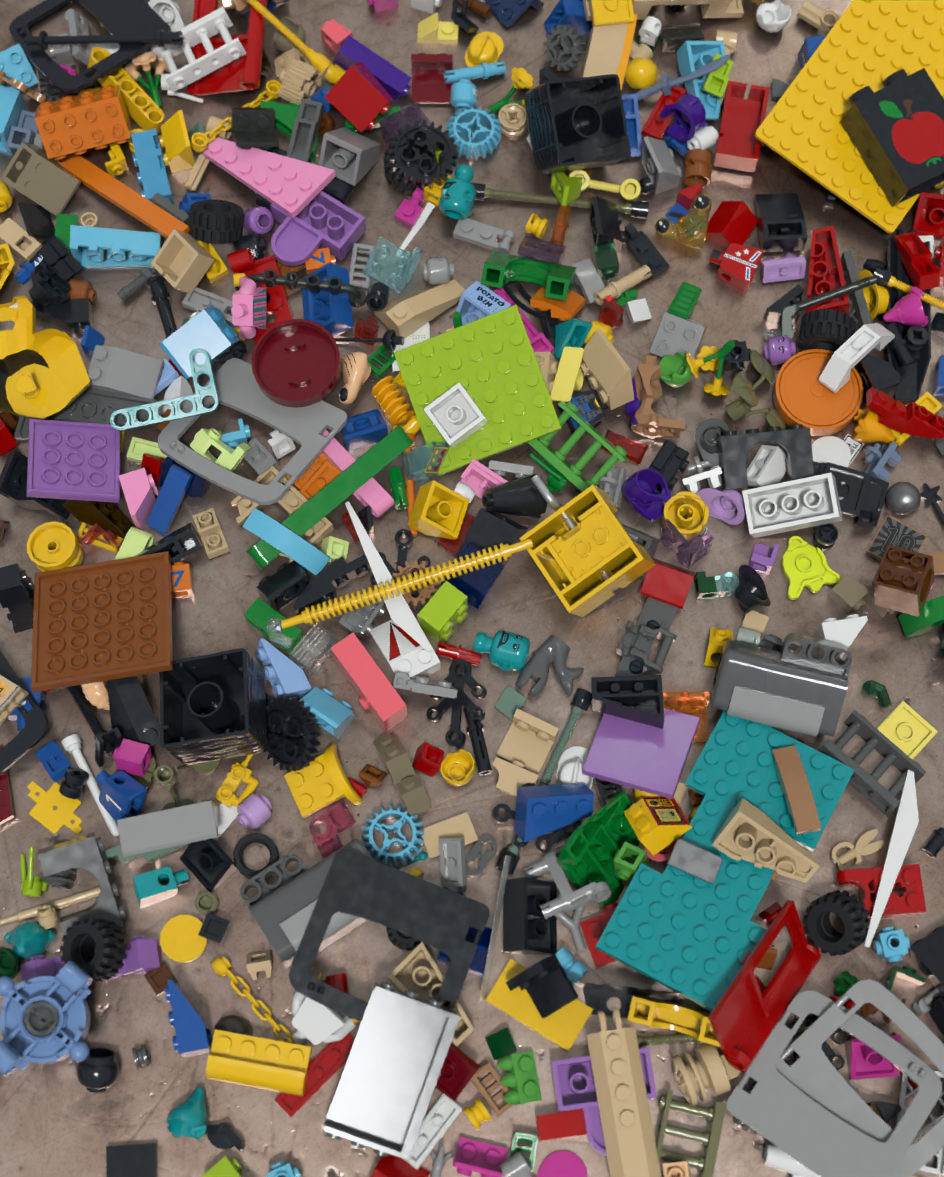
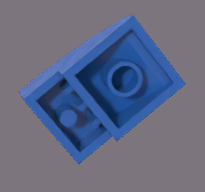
M622 94L627 134L631 149L630 157H640L642 141L637 94Z

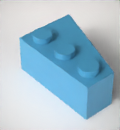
M156 128L132 133L131 138L135 154H132L135 167H139L140 172H136L139 185L143 184L144 190H140L141 195L152 202L151 198L158 193L168 198L174 205Z

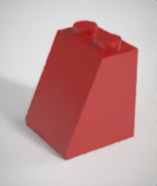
M360 60L351 65L324 96L361 133L366 128L370 131L378 122L375 118L380 113L384 115L390 109L391 105L389 102L393 99Z

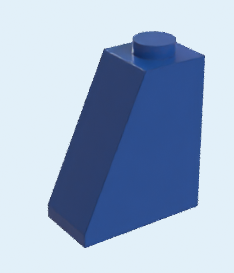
M560 0L544 22L547 34H552L550 29L557 28V25H571L572 28H578L576 34L590 33L593 27L592 21H586L583 0Z

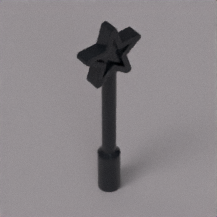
M924 483L922 486L923 492L920 493L921 499L925 500L927 508L932 504L944 526V514L938 503L942 502V498L937 494L940 486L931 489Z

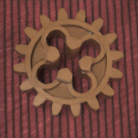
M414 559L413 565L405 561V568L398 566L399 574L393 573L392 578L397 582V577H400L402 581V576L406 575L408 579V574H412L414 571L419 572V570L423 569L424 573H426V561H423L421 565H418L417 559ZM433 580L434 585L424 587L422 584V589H419L417 586L419 595L417 598L412 597V587H410V593H407L406 589H404L405 594L403 597L408 606L413 604V608L417 609L418 604H421L424 607L426 601H429L432 595L438 591L436 588L440 587V582L436 584L435 580Z

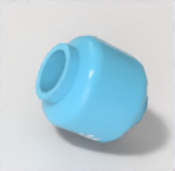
M460 79L459 82L451 86L450 104L459 112H462L463 107L466 110H470L472 105L474 108L477 104V87L470 80Z

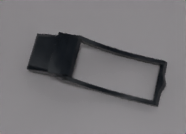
M453 0L451 19L467 33H477L479 27L466 16L467 0H462V12H457L458 0Z
M506 282L503 289L512 301L530 315L541 318L547 339L555 337L559 318L551 317V309L543 312L532 310L523 304L507 286V284L514 283L521 294L530 302L532 297L525 291L520 282Z

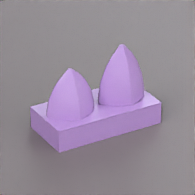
M787 252L783 259L775 260L774 258L767 257L762 261V283L805 278L806 259L804 256L797 257L790 252Z

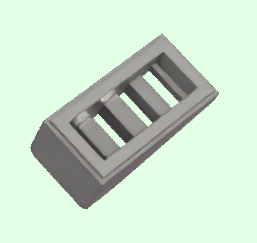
M354 243L349 274L350 285L362 288L370 287L375 246ZM358 253L369 254V258L357 255ZM357 261L368 262V265H360V264H356V262H357ZM355 268L367 270V273L355 272ZM354 276L364 277L366 282L356 281Z

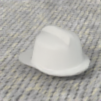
M150 0L148 2V5L170 26L172 32H176L184 27L181 9L173 0Z
M573 746L563 752L558 763L556 784L584 783L591 790L594 777L582 774V769L589 753L588 749L581 746Z

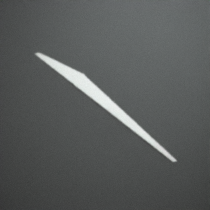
M346 502L345 505L378 587L380 588L379 583L382 582L386 586L385 581H389L391 584V579L393 578L350 502ZM399 591L400 596L398 597L393 593L394 598L392 599L387 595L388 600H384L391 619L428 652L432 651L431 644L401 592Z
M910 770L907 773L865 946L868 948L919 823L914 772Z

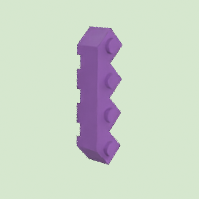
M145 935L132 937L131 942L127 943L128 948L125 949L127 957L123 959L124 966L122 969H118L119 973L116 976H111V979L130 973H145L159 968L156 939H146ZM96 949L92 950L93 958L95 956ZM44 955L32 956L29 962L21 964L22 981L40 976L56 977L65 963L61 962L60 956L45 959Z

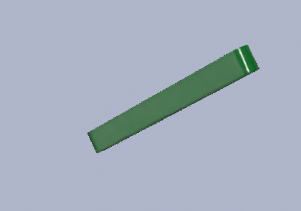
M400 425L397 426L280 524L301 537L414 442ZM262 539L246 551L260 569L281 553Z

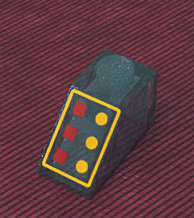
M432 442L403 453L402 458L406 479L416 480V483H424L429 481V477L437 475L450 447L447 442Z

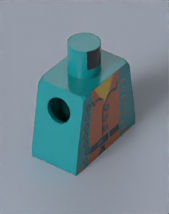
M170 866L133 877V888L140 909L177 895V887L189 883L186 869L172 873ZM161 882H166L167 885L163 886V885H160L159 883H161Z

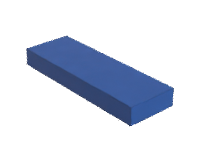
M176 465L171 466L146 522L148 526L164 535L168 533L194 475Z

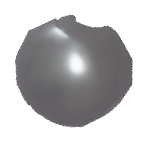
M897 482L887 490L885 501L889 510L893 513L908 515L919 508L921 495L918 488L910 482Z

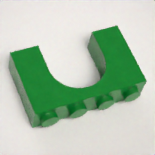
M493 251L484 262L481 284L503 288L508 281H527L546 287L545 297L566 301L573 289L577 267Z

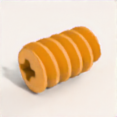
M387 376L375 384L371 394L376 398V402L380 405L381 410L384 411L386 418H389V423L391 425H401L408 422L414 416L415 411H409L411 405L406 403L407 398L405 396L400 397L403 393L402 390H396L398 384L392 383L394 381L393 376Z

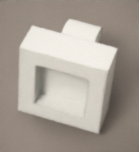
M277 430L269 433L272 438L268 440V443L277 460L296 449L293 440Z

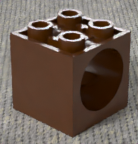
M888 544L872 582L875 605L920 617L935 579L933 556Z

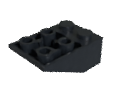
M797 193L755 194L760 249L764 250L763 252L803 250L807 241V230Z

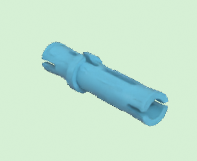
M504 61L489 64L483 62L478 66L445 70L443 76L444 79H447L445 80L446 84L459 82L460 79H488L489 76L506 74V65Z

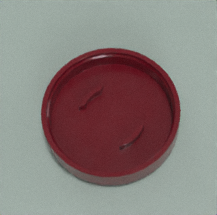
M304 319L286 320L269 328L257 341L252 354V370L261 391L273 402L286 407H306L324 399L336 386L342 369L341 355L331 333L318 323Z

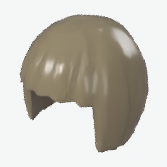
M284 16L280 22L288 27L305 44L307 35L302 25ZM276 30L273 37L275 48L283 53L291 50L293 47L298 49L280 30Z

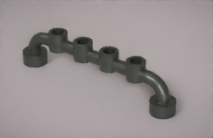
M267 269L263 274L247 276V278L255 281L257 287H259L260 282L265 283L268 287H274L276 284L286 285L290 290L303 287L308 288L310 292H317L319 289L329 290L333 295L345 292L349 293L348 297L351 306L360 308L366 303V294L362 289L350 284L341 283L338 277H331L327 282L320 281L319 277L315 274L309 275L307 279L298 278L295 272H288L285 276H276V272L272 269Z

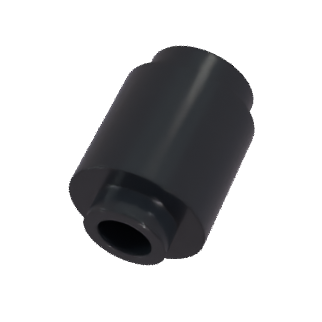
M380 282L372 284L366 296L367 306L374 311L384 309L390 294L389 288Z

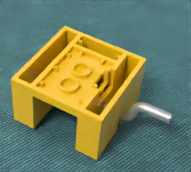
M539 474L531 478L545 501L556 512L519 539L524 541L531 538L533 547L527 549V551L569 613L580 617L586 616L614 596V591L619 587L625 588L656 565L646 549L634 542L614 514L618 509L605 491L592 484L563 506L555 499Z

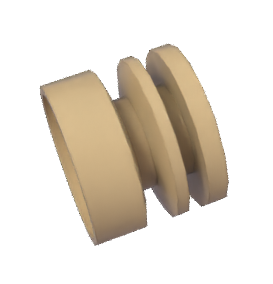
M706 1043L696 1047V1060H693L687 1051L682 1053L684 1063L678 1055L671 1058L675 1081L681 1094L684 1095L690 1106L698 1104L696 1093L702 1102L707 1100L706 1088L710 1090L714 1097L731 1091L725 1067L714 1045Z

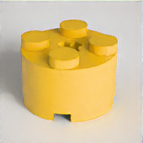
M683 491L671 497L666 502L661 517V525L665 536L682 543L697 540L705 529L709 517L708 507L701 500V497L693 492Z

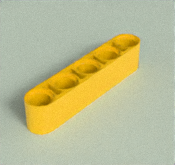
M101 47L93 48L90 52L87 67L90 68L110 55L109 52ZM119 67L103 78L97 79L103 87L119 85L128 114L144 131L156 128L157 134L160 132V126H162L165 117L163 111L122 67Z

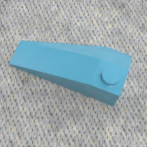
M685 41L676 52L681 76L692 73L710 63L715 53L725 56L724 42ZM706 75L684 82L688 94L700 98L699 100H701L706 111L705 120H717L719 118L721 99L702 90Z

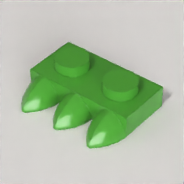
M533 1051L510 1054L498 1061L496 1065L500 1069L510 1071L500 1080L503 1086L513 1088L503 1097L506 1103L519 1105L542 1100Z

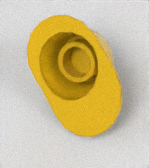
M489 31L477 34L472 39L464 58L467 67L478 66L483 62L487 64L496 63L504 48L501 37Z
M866 269L861 270L858 274L860 280L873 276ZM874 284L862 288L871 320L878 314L888 312L889 292L885 287Z

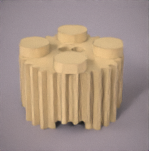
M294 59L289 69H284L279 77V80L282 82L279 97L300 106L302 98L311 100V96L317 90V86L321 87L323 74L319 73L317 68Z

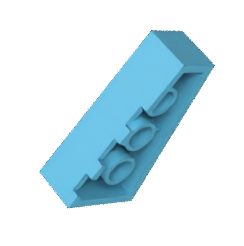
M70 226V250L82 268L153 267L150 263L164 244L161 235L155 232Z

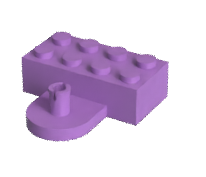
M323 191L295 218H292L271 204L273 218L281 223L271 239L272 252L279 262L288 266L301 265L308 261L318 248L328 247L330 254L335 255V258L342 261L354 243L366 231L365 217Z
M649 1047L641 1048L639 1053L648 1100L656 1099L657 1095ZM590 1056L551 1061L557 1112L583 1109L586 1133L590 1145L598 1153L607 1156Z

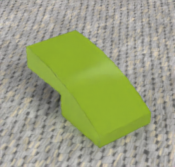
M715 53L711 62L723 56ZM728 59L720 68L706 74L702 90L721 99L728 84V76L734 62Z

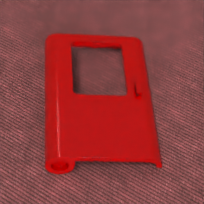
M195 0L193 22L217 10L218 0ZM257 0L266 9L267 0ZM250 5L248 32L243 35L231 36L233 40L236 38L240 40L246 54L187 85L186 93L194 96L255 90L260 87L265 18L253 6ZM214 35L209 38L214 50L225 45L222 37L215 38ZM202 42L191 48L196 60L207 54Z
M787 900L754 950L747 953L741 962L743 966L708 1016L726 1061L740 1072H747L767 1038L821 959L819 948L816 949L813 943L807 941L794 901ZM784 925H786L792 942V949L761 994L753 972Z

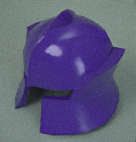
M683 94L675 104H669L664 107L660 117H668L674 112L673 117L683 126L682 128L676 122L673 123L665 131L670 137L680 142H687L693 138L696 130L707 126L705 122L706 111L701 100H699L700 98L690 94Z

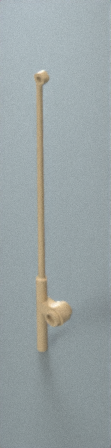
M100 886L20 911L16 915L0 919V926L37 916L39 924L44 929H50L57 924L58 916L55 910L98 897Z

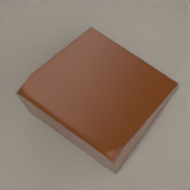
M769 948L756 968L771 970L778 950Z

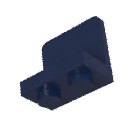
M484 0L487 5L492 6L493 13L506 27H510L530 6L540 10L545 5L541 0Z

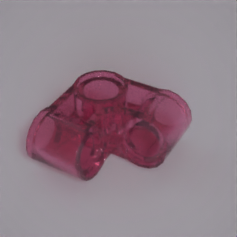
M344 802L334 805L325 813L314 818L310 823L309 830L323 859L343 847L336 834L348 829L356 822ZM324 824L327 830L324 834L319 835L314 832L315 826Z

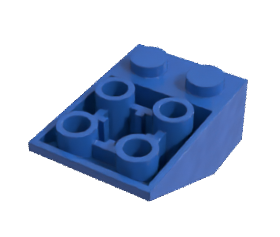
M171 979L167 980L168 987H165V996L167 1002L170 1001L172 1011H169L170 1025L174 1026L176 1036H172L174 1050L184 1057L210 1053L213 1041L211 1027L180 986Z

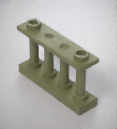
M667 1090L665 1095L661 1094L658 1109L662 1110L656 1138L658 1161L660 1159L670 1162L688 1161L690 1167L697 1168V1171H700V1177H713L726 1103L714 1102L713 1106H709V1108L698 1105L690 1106L689 1103L673 1100V1091ZM669 1110L704 1117L706 1121H710L709 1130L702 1133L667 1124ZM665 1134L702 1143V1146H705L704 1156L697 1158L662 1149Z

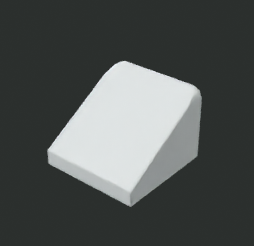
M645 298L629 301L625 304L631 325L652 319Z

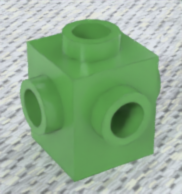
M624 842L613 859L616 874L625 881H632L641 863L649 867L646 851L628 842Z

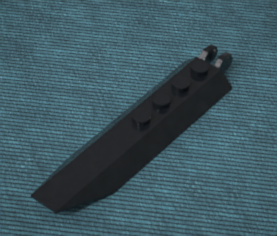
M898 228L896 235L904 234L903 228ZM911 229V230H910V232H915V233L917 234V231H916V230H914V229ZM888 238V271L893 272L892 276L896 277L897 281L915 286L904 267L895 241ZM930 241L924 242L930 250ZM888 286V312L898 300L907 295V292L905 293L902 290L900 291L897 288ZM931 289L922 290L927 295H931ZM922 299L924 315L928 316L929 320L924 328L929 336L920 351L910 352L915 360L914 363L902 368L895 351H892L890 348L891 343H888L889 363L892 364L894 370L899 372L901 377V383L894 394L895 400L913 402L918 400L931 360V305L922 301ZM896 323L902 337L912 327L911 325Z

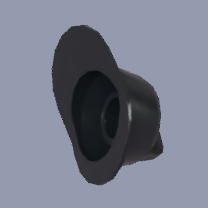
M741 565L739 568L741 581L735 590V597L743 612L749 613L750 611L758 610L762 606H770L771 602L760 575L750 566Z

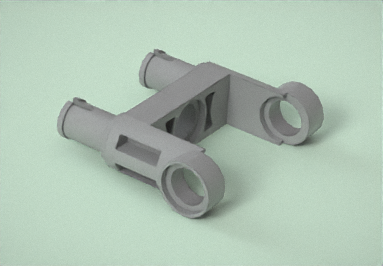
M564 845L543 854L541 860L523 867L527 878L534 879L547 872L551 873L558 887L559 897L540 905L546 919L564 910L570 912L591 901L594 903L603 902L611 895V890L606 882H593L574 892L572 891L563 870L556 862Z

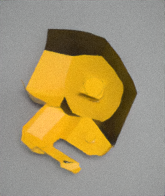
M25 295L13 297L12 302L0 304V322L12 320L15 323L13 330L0 331V410L30 419L51 420L68 408L90 386L91 381L76 343L66 332H61L57 329H45L36 332L35 307Z

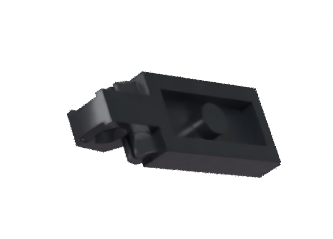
M632 223L624 227V233L627 237L625 241L627 249L641 267L647 265L651 271L648 272L652 274L650 279L669 269L667 261L643 231L638 232Z

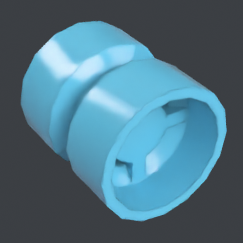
M563 946L556 953V957L570 981L579 982L589 970L580 960L574 961V955L566 947Z

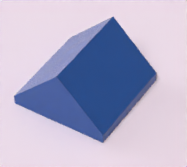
M374 409L348 417V422L340 430L345 449L349 452L378 443L388 434V429L379 409Z

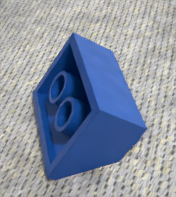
M327 263L309 274L317 275L320 281L328 282L331 277H338L341 283L350 284L348 269L332 263ZM302 287L304 320L318 323L327 329L332 336H338L353 328L352 307L348 297L349 293L340 292L337 295H333L329 290L319 289L317 292H310L308 288Z

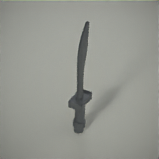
M144 266L140 269L141 276L129 285L121 288V291L117 293L118 296L124 300L143 284L147 287L146 282L158 271L155 268L150 271Z

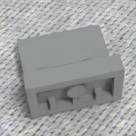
M665 311L650 353L663 358L665 355H676L677 352H681L684 355L689 352L694 358L707 325L689 318L686 320Z

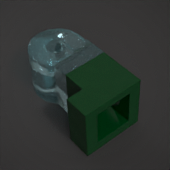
M705 571L696 572L693 578L696 600L731 596L739 585L738 577L732 572H726L721 576L706 577Z

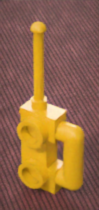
M254 754L248 755L241 764L236 762V764L232 765V770L227 773V778L214 795L215 800L228 808H231L232 805L237 808L242 801L253 794L259 785V781L252 776L253 772L247 766ZM242 782L248 784L239 798L234 795Z

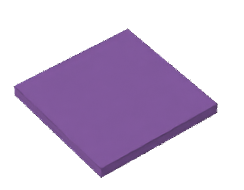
M29 418L26 497L119 503L120 430L113 428L111 424Z
M664 708V726L661 729L604 713L583 766L582 774L673 799L698 729L700 718Z

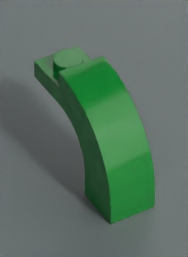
M944 595L925 602L920 617L906 613L898 616L906 637L923 635L944 623Z

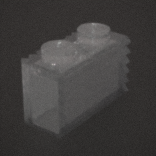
M315 623L287 658L303 669L308 678H311L313 674L316 676L324 667L323 662L327 657L332 658L330 648L338 643V639L318 623Z

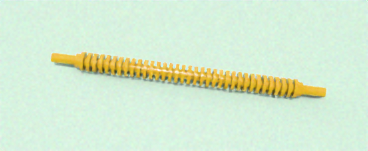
M531 538L512 545L500 543L499 549L497 545H494L495 550L493 551L491 547H488L489 552H486V549H482L483 554L480 553V550L476 551L477 556L473 552L471 553L472 558H469L467 554L465 555L466 560L461 556L459 557L460 562H458L457 558H454V564H452L451 560H448V566L446 562H442V568L440 564H436L437 569L433 565L431 566L432 571L427 567L425 568L426 573L421 569L419 570L420 575L415 571L413 572L414 577L409 573L408 579L406 575H403L402 581L400 577H397V582L394 579H391V584L389 581H385L386 586H384L383 582L379 583L380 588L376 584L374 585V590L372 586H369V592H367L366 588H363V594L360 590H357V596L355 592H351V598L349 594H345L346 599L342 595L339 596L340 601L336 597L334 598V603L332 599L328 600V604L326 601L322 602V605L318 603L317 609L315 605L311 606V610L309 607H306L304 611H301V614L281 620V626L285 629L301 623L313 625L314 619L316 623L320 622V618L322 621H325V615L327 619H331V613L333 617H337L336 612H338L339 616L343 615L342 610L345 614L348 613V608L352 612L354 611L353 606L358 610L360 609L359 604L364 608L365 602L367 606H370L371 600L373 604H376V599H378L379 603L383 602L382 597L385 601L388 600L387 595H389L390 599L394 598L393 593H395L396 597L400 596L399 591L404 595V589H406L407 593H410V587H412L413 591H416V585L419 589H422V584L424 587H428L427 582L430 585H434L433 580H435L436 584L439 583V578H441L442 582L445 581L444 576L447 577V580L451 579L450 574L455 578L457 577L456 572H458L459 576H462V570L464 574H468V568L470 572H474V566L477 571L479 570L478 565H481L482 569L485 568L484 563L488 567L491 566L490 561L495 565L497 564L495 559H498L499 563H501V558L504 557V560L507 561L509 557H512V554L532 548Z

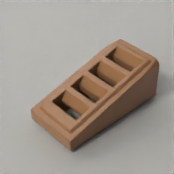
M484 1060L479 1064L480 1068L474 1074L471 1081L498 1117L513 1105L505 1101L498 1106L495 1105V1102L509 1092V1089L500 1083L501 1078L488 1060ZM488 1070L489 1074L481 1080L477 1079L478 1076ZM491 1079L495 1080V1082L488 1086L486 1089L483 1088V1085H485ZM500 1087L501 1090L490 1098L489 1094Z

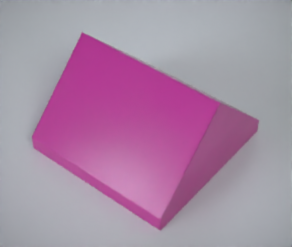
M890 1035L891 1038L901 1044L900 1035ZM849 1039L844 1042L850 1080L899 1075V1069L858 1039Z

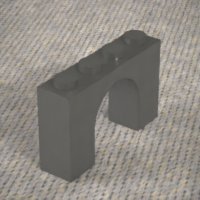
M95 832L38 850V857L45 877L68 869L81 868L91 872L100 884V894L94 904L87 909L60 917L63 935H67L66 930L68 927H73V923L80 921V919H107L114 921L115 925L123 927V919L126 918L123 905H118L116 901V896H119L117 885L115 882L111 883L108 874L112 873L108 859L103 860L101 854L102 851H105L101 837L96 838Z

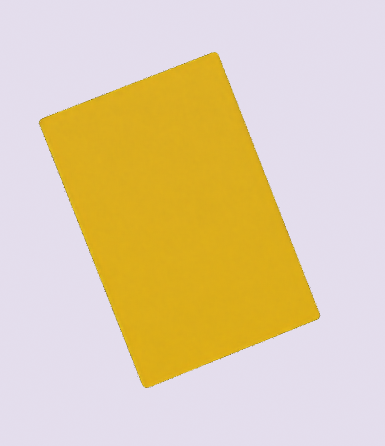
M853 0L755 132L757 139L889 234L896 230L920 194L892 207L840 121L851 108L847 101L851 95L866 86H870L873 92L883 89L882 82L900 69H904L909 76L925 68L944 99V0Z

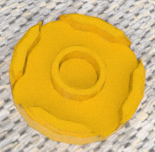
M178 915L171 918L164 925L160 933V945L169 959L178 963H189L204 953L208 945V939L198 935L203 923L191 915Z

